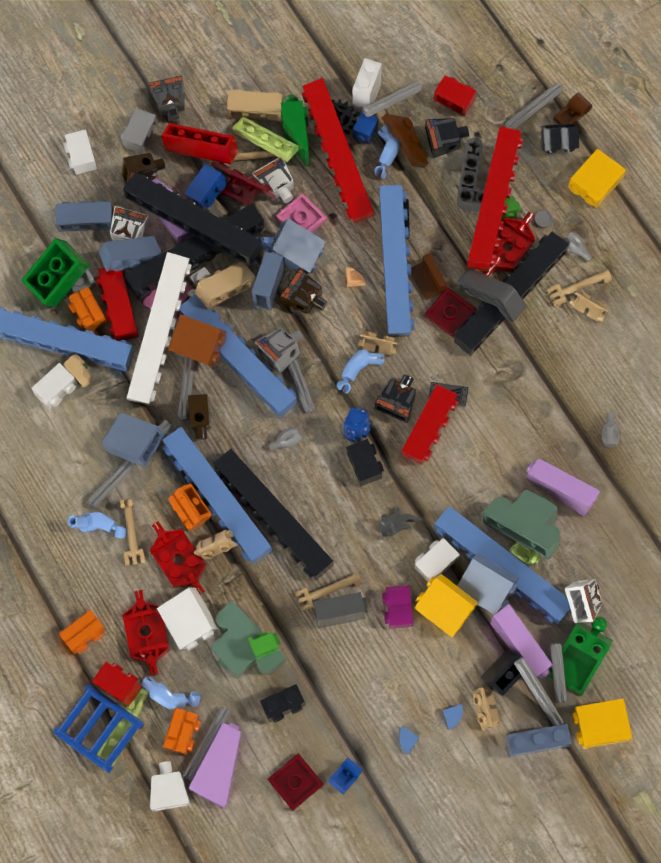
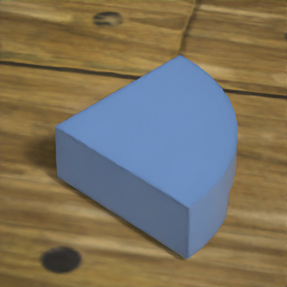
M260 237L262 249L268 250L274 238Z
M462 704L443 710L448 730L453 729L460 722L463 715Z
M403 726L400 730L399 742L402 750L408 755L419 740V737Z

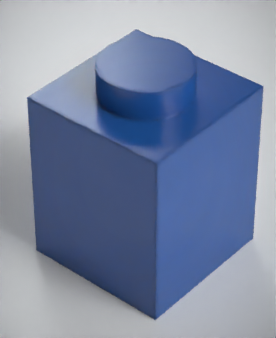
M362 111L353 128V138L360 143L370 144L378 128L379 118L374 116L366 117Z

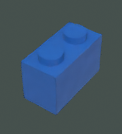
M205 164L184 194L201 208L208 209L213 205L216 197L225 188L228 181L222 173Z

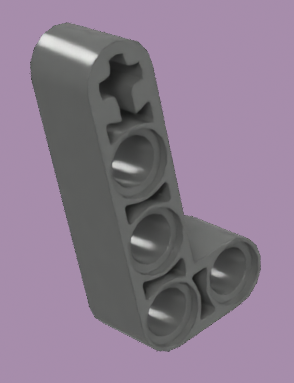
M471 138L467 141L457 196V205L460 209L474 212L480 211V200L483 199L484 194L483 189H476L483 143L478 138ZM472 148L476 149L475 155L471 154ZM468 164H473L475 167H469ZM470 180L472 183L467 184L464 181ZM462 197H468L469 200H463Z
M468 269L456 282L459 289L464 293L497 306L501 314L510 322H514L526 309L520 295L511 285L475 270Z

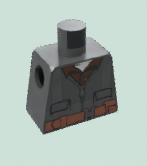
M182 75L148 82L151 95L160 115L168 114L170 121L179 119L178 112L185 110Z

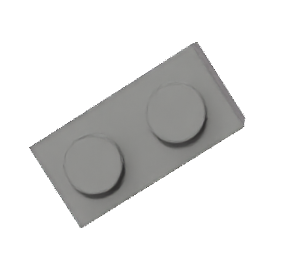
M136 108L134 113H131L129 116L127 128L123 129L121 133L123 146L144 154L158 124L156 115Z

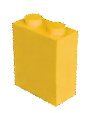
M597 148L570 178L568 187L572 193L581 196L588 205L598 208L624 178L626 169Z
M440 574L436 578L433 576L426 585L429 588L425 593L422 591L415 600L417 605L414 609L449 636L453 637L479 602Z
M624 698L577 706L574 709V713H572L573 724H577L578 733H576L577 743L582 746V749L627 742L633 739Z

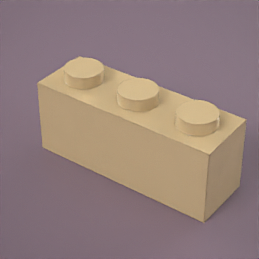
M241 89L229 90L227 102L228 118L241 119L244 116L250 120L282 122L281 102H284L283 94L278 92L265 93L258 90L252 92Z
M242 262L232 263L227 269L223 271L218 270L212 276L199 280L195 294L208 310L251 288L256 277L246 264Z

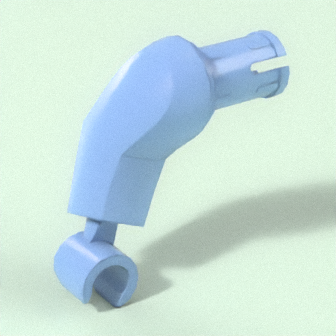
M387 126L381 127V130L378 131V135L383 138L386 145L378 161L381 165L377 166L374 170L376 177L379 172H382V179H385L387 176L386 166L390 167L402 145L397 137H393Z
M366 349L357 351L346 363L341 375L343 380L337 383V388L341 390L343 385H345L343 392L348 393L351 389L348 382L354 381L359 371L368 364L383 365L384 359L380 358H384V354L369 353Z
M100 512L87 513L82 516L72 515L68 519V525L71 528H79L83 532L102 529L111 533L115 530V537L125 538L127 530L125 527L116 526L117 522Z
M148 676V679L145 677L142 681V687L150 692V698L168 709L185 708L186 704L192 707L199 705L201 697L197 692H190L189 698H186L183 693H172L163 683H157L150 676Z

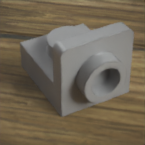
M87 269L72 287L74 293L86 287H89L90 290L96 287L94 280L97 278L92 269Z

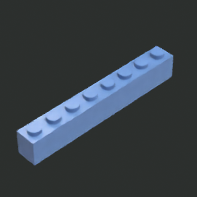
M402 185L380 186L379 197L388 336L391 337L410 336L411 330H414V319H410V312H413V300H409V293H412V283L408 282V275H411V265L407 264L406 258L410 257L409 245H406L405 238H409L408 227L404 225V220L408 219L407 209L403 208V202H406V191H402Z
M195 294L180 306L179 314L227 331L226 342L219 352L220 357L280 419L297 404L296 393L291 388L287 389L283 385L284 381L279 375L274 376L270 366L266 362L262 363L258 359V354L252 348L249 350L245 346L246 343L242 337L234 335L231 326L228 323L224 324L220 320V315L215 310H207Z
M0 307L1 338L67 356L77 354L82 360L128 372L134 354V349L130 342L125 340L116 341L107 335L97 336L88 330L84 332L79 331L70 325L66 327L60 326L55 321H42L37 316L27 317L21 312L13 311L12 313Z
M178 428L162 439L164 452L168 457L172 455L175 459L173 463L179 471H184L186 474L184 478L187 483H191L196 487L198 495L209 505L207 508L212 516L216 515L219 518L218 524L222 530H230L233 537H231V540L242 549L241 555L246 562L251 561L254 565L271 553L272 548L183 428Z
M449 506L435 522V533L441 538L446 537L450 540V544L456 550L461 549L464 551L470 561L479 553L519 577L516 582L518 588L514 595L519 599L524 598L528 601L529 607L534 611L539 610L542 612L548 622L558 625L569 612L570 605L565 595Z

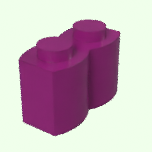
M409 585L386 587V593H382L383 605L387 604L388 611L384 612L385 624H389V629L413 627Z

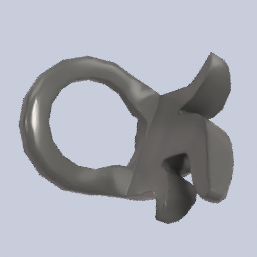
M396 506L394 514L390 516L386 514L381 515L382 519L378 530L382 532L384 537L393 536L404 528L412 529L409 524H403L405 521H421L422 519L411 514H403L397 517L400 514V509Z

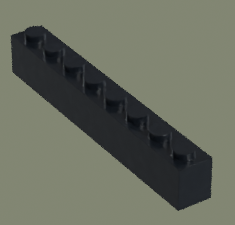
M135 172L123 188L126 199L249 267L262 250L261 240L256 235H250L244 232L241 227L231 225L225 218L213 215L206 208H200L192 200H186L179 193L169 191L164 185L151 181L144 174L140 175Z
M253 203L225 218L231 225L241 227L244 232L250 235H257L264 229V219ZM193 236L125 274V280L137 300L145 298L158 287L167 252L189 258L188 264L192 265L191 271H193L203 262L213 260L222 251Z
M553 231L548 236L544 235L539 241L540 245L536 249L533 247L528 252L526 260L524 262L521 260L516 265L513 274L509 273L503 280L504 283L511 285L518 292L522 300L568 251L569 244ZM482 301L476 313L469 315L466 320L467 323L463 327L459 326L454 332V343L470 356L506 319L497 306Z
M232 449L228 450L213 463L214 471L220 479L224 478L228 484L226 486L232 493L237 492L240 496V502L245 507L249 506L253 510L252 515L256 520H262L266 526L264 528L271 536L275 534L279 539L277 540L278 544L284 550L287 548L292 553L290 557L295 563L298 564L300 562L303 565V571L309 578L313 577L315 580H318L334 566V561Z

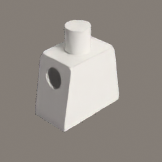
M171 761L159 763L160 775L151 777L150 809L152 811L190 806L191 802L181 772H172Z

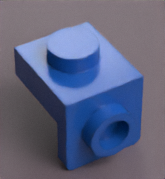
M347 757L328 782L344 795L363 770L355 761Z

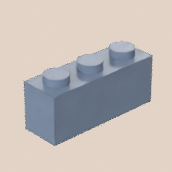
M100 200L98 202L81 201L80 203L62 202L61 204H56V226L58 231L110 230L114 212L112 202Z
M155 236L105 242L99 251L106 271H120L126 268L136 269L162 254Z
M568 724L508 734L506 736L510 758L566 748L572 744Z

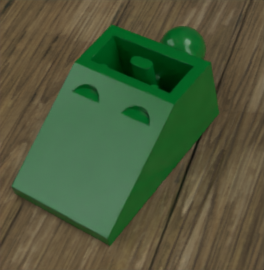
M288 95L285 97L284 102H281L284 136L288 141L298 145L297 155L305 166H309L306 126H309L307 107H303V100L298 101L295 95Z
M601 616L595 617L591 623L592 628L584 623H576L562 648L565 685L581 696L613 642L612 639L600 633L607 628V621ZM576 636H582L583 641H581L579 638H576ZM599 646L601 648V651H598V649L594 647ZM551 667V673L547 676L553 679V670Z

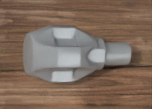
M570 232L563 239L569 244L568 250L571 253L581 255L586 261L592 257L586 250L583 239L578 234Z
M607 413V422H605L601 432L602 442L605 447L609 448L616 447L620 440V431L616 422H614V413Z
M291 427L282 431L276 441L268 446L271 451L279 447H292L300 442L302 435L297 427Z

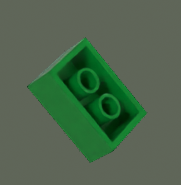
M55 238L21 281L44 305L56 307L88 269L90 264L67 241Z

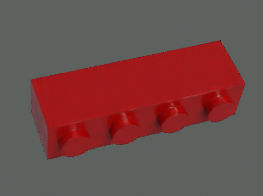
M168 123L161 135L165 150L168 152L226 164H232L238 153L235 136L172 123Z
M105 267L99 268V276H96L99 287H103L104 292L100 294L103 304L107 303L108 309H105L107 320H111L112 326H109L111 337H115L117 341L138 338L139 334L122 270L106 271Z
M438 384L436 385L401 451L403 456L423 465L424 461L428 462L433 452L430 449L433 444L437 445L441 438L440 430L442 427L446 428L449 423V413L451 410L455 411L459 401H457L456 393Z

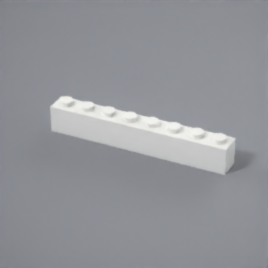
M167 252L127 394V400L148 406L150 401L154 402L157 391L153 389L155 383L159 384L162 374L158 371L160 365L164 366L167 356L163 353L165 347H169L172 338L168 335L170 329H174L177 318L173 317L175 311H179L182 300L178 299L180 293H184L187 282L183 281L185 275H189L192 266L188 264L189 258Z

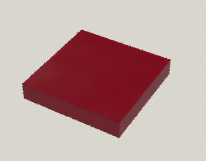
M447 287L426 311L424 316L454 338V332L459 326L463 327L467 323L466 320L469 315L475 313L477 308Z
M299 753L267 779L292 811L296 810L324 786L323 782Z

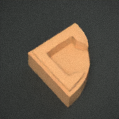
M346 267L347 287L366 286L363 275L354 268Z

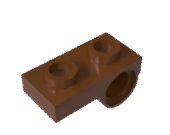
M578 92L569 100L568 105L554 116L553 120L558 125L576 123L592 110V104Z

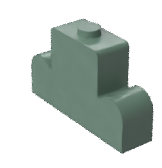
M525 490L512 506L506 498L498 497L483 512V521L486 525L548 560L560 546V531L553 525L557 520V506L549 502L545 497Z
M230 601L217 614L218 627L226 633L211 648L213 653L219 658L217 662L224 670L228 668L237 678H240L257 662L258 669L262 674L271 675L287 661L280 651L258 660L256 659L248 638L252 637L255 640L257 639L256 636L262 632L233 601Z

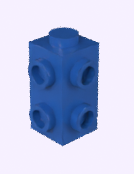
M351 407L343 424V433L347 440L356 443V441L360 442L363 438L368 437L371 430L369 428L371 422H369V414L365 410Z

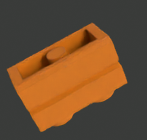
M89 287L69 296L71 303L68 306L72 314L77 313L79 318L76 321L80 329L85 328V330L92 332L107 324L106 318Z
M191 483L178 488L168 498L173 510L178 514L188 531L199 528L212 516Z
M89 609L58 634L74 654H81L88 649V644L93 640L95 642L100 640L105 635L103 632L106 629L91 609Z
M175 708L162 747L183 755H187L188 751L192 752L195 740H193L194 732H198L201 726L199 715Z

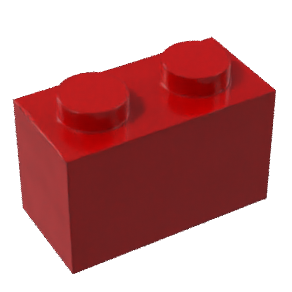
M444 75L434 91V101L466 116L476 99L477 91L469 85L458 82L454 77Z
M105 662L92 682L129 707L142 688L137 682L139 679L130 672L128 675L122 672L124 669L116 663L111 665Z

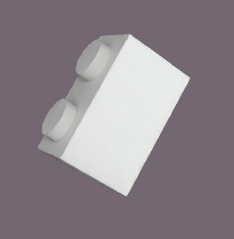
M86 129L66 134V142H63L66 153H70L71 158H67L70 169L74 168L76 175L96 170L97 167Z
M58 363L31 389L51 409L59 405L66 394H70L75 390L77 382Z
M444 538L440 541H434L429 546L430 550L426 554L421 553L415 559L414 569L427 582L433 576L436 578L443 574L459 559L460 554Z

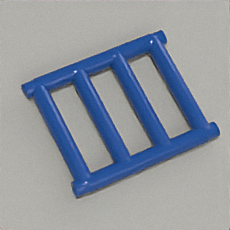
M87 684L83 696L59 728L56 727L53 733L101 769L110 773L115 760L137 729H141L144 726V723L102 692ZM93 696L101 703L74 739L66 731ZM109 707L116 714L89 750L81 743L105 709ZM121 719H126L131 723L130 727L108 758L103 760L96 754Z

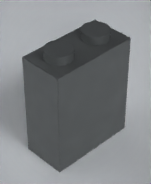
M361 592L314 601L318 629L365 619V613H368L366 597L362 598Z

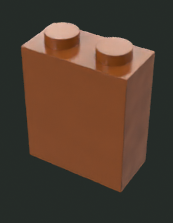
M180 314L168 350L214 367L220 359L219 352L226 342L227 331Z

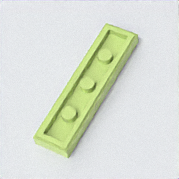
M244 116L232 127L233 133L287 162L299 150L298 145Z
M141 688L129 707L122 702L120 706L138 717L149 695V691ZM122 718L96 755L106 760L131 723Z

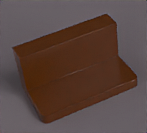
M430 253L423 256L421 263L411 267V274L426 300L443 293L447 288V283Z

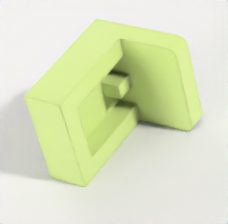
M516 541L509 550V553L527 567L532 564L536 565L541 559L539 554Z

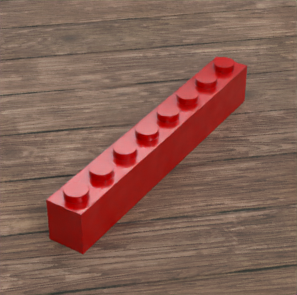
M323 78L303 85L304 92L301 93L305 103H309L310 109H307L311 120L315 119L317 124L314 126L317 136L321 135L323 142H320L323 152L328 153L329 158L326 160L329 168L334 169L336 174L333 175L336 186L340 185L342 192H339L342 202L347 203L348 208L345 211L349 220L353 219L354 223H358L375 216Z
M499 127L467 267L489 272L490 265L494 266L496 255L493 252L494 248L498 249L500 238L497 235L498 231L502 232L504 221H501L502 215H506L508 208L505 200L506 198L510 199L512 188L509 187V183L514 182L516 171H513V166L518 165L520 155L516 153L517 149H521L523 138H520V130Z

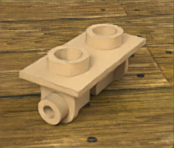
M582 291L580 294L575 292L574 294L577 295V298L573 297L569 303L572 305V308L582 313L585 312L586 308H589L587 316L597 322H603L606 317L603 315L604 311L609 313L606 310L607 305L598 300L596 303L589 300L591 296Z
M366 331L365 334H360L361 337H364L363 340L359 341L358 345L362 350L366 349L367 351L375 352L377 345L379 346L378 353L389 356L396 354L397 348L393 346L394 344L397 345L398 342L394 341V337L384 335V338L376 337L377 333Z
M223 530L214 535L215 542L213 537L200 541L196 545L197 550L194 551V554L204 560L212 559L222 552L229 551L237 546V544L231 540V537H233L230 530Z
M481 687L473 691V702L477 707L478 722L481 725L482 731L490 727H499L500 720L497 708L490 709V706L496 705L493 690H490V687Z

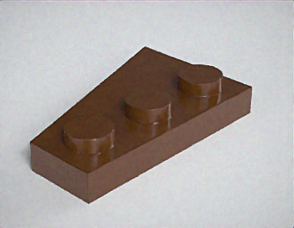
M385 114L382 116L383 122H388L392 130L390 132L393 137H397L402 143L400 148L411 165L422 168L427 166L429 163L426 153L421 147L420 139L415 133L412 121L408 117Z

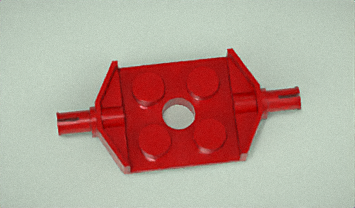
M527 212L523 220L504 218L502 232L498 231L497 235L500 238L498 249L494 248L493 252L496 255L494 266L490 265L489 272L484 271L482 274L490 276L496 270L506 272L514 270L536 238L529 227L530 221L534 218L531 212ZM510 244L513 249L506 251L502 246Z
M157 521L156 525L154 523L152 527L158 534V537L150 549L156 562L174 588L191 586V588H196L200 595L201 593L203 594L205 590L200 585L199 579L207 567L206 563H204L201 557L194 554L196 549L183 529L166 531ZM177 555L184 557V562L180 565L174 563V558Z
M136 590L134 591L136 597L135 605L122 615L130 658L147 663L150 676H154V673L155 675L159 674L157 661L170 651L165 623L157 610L160 606L146 603L143 597V590H139V594ZM148 626L151 628V633L144 637L140 634V630Z

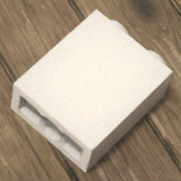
M364 58L352 89L354 111L362 112L365 106L375 102L381 86L382 63Z
M187 588L157 608L180 650H192L199 645L198 641L211 638L215 635L214 631L219 629L196 588Z

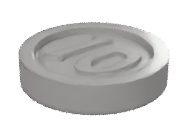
M547 210L538 211L534 218L535 224L540 228L549 227L553 222L552 214Z

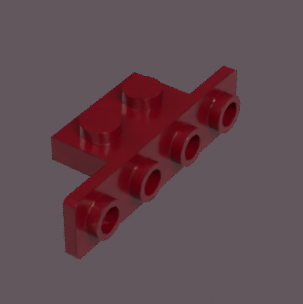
M214 161L211 163L215 170L227 176L228 182L221 191V194L245 206L252 204L259 193L274 199L275 195L269 185L265 183L261 185L251 176L246 178L240 171L236 169L232 171L224 163L220 162L218 164Z

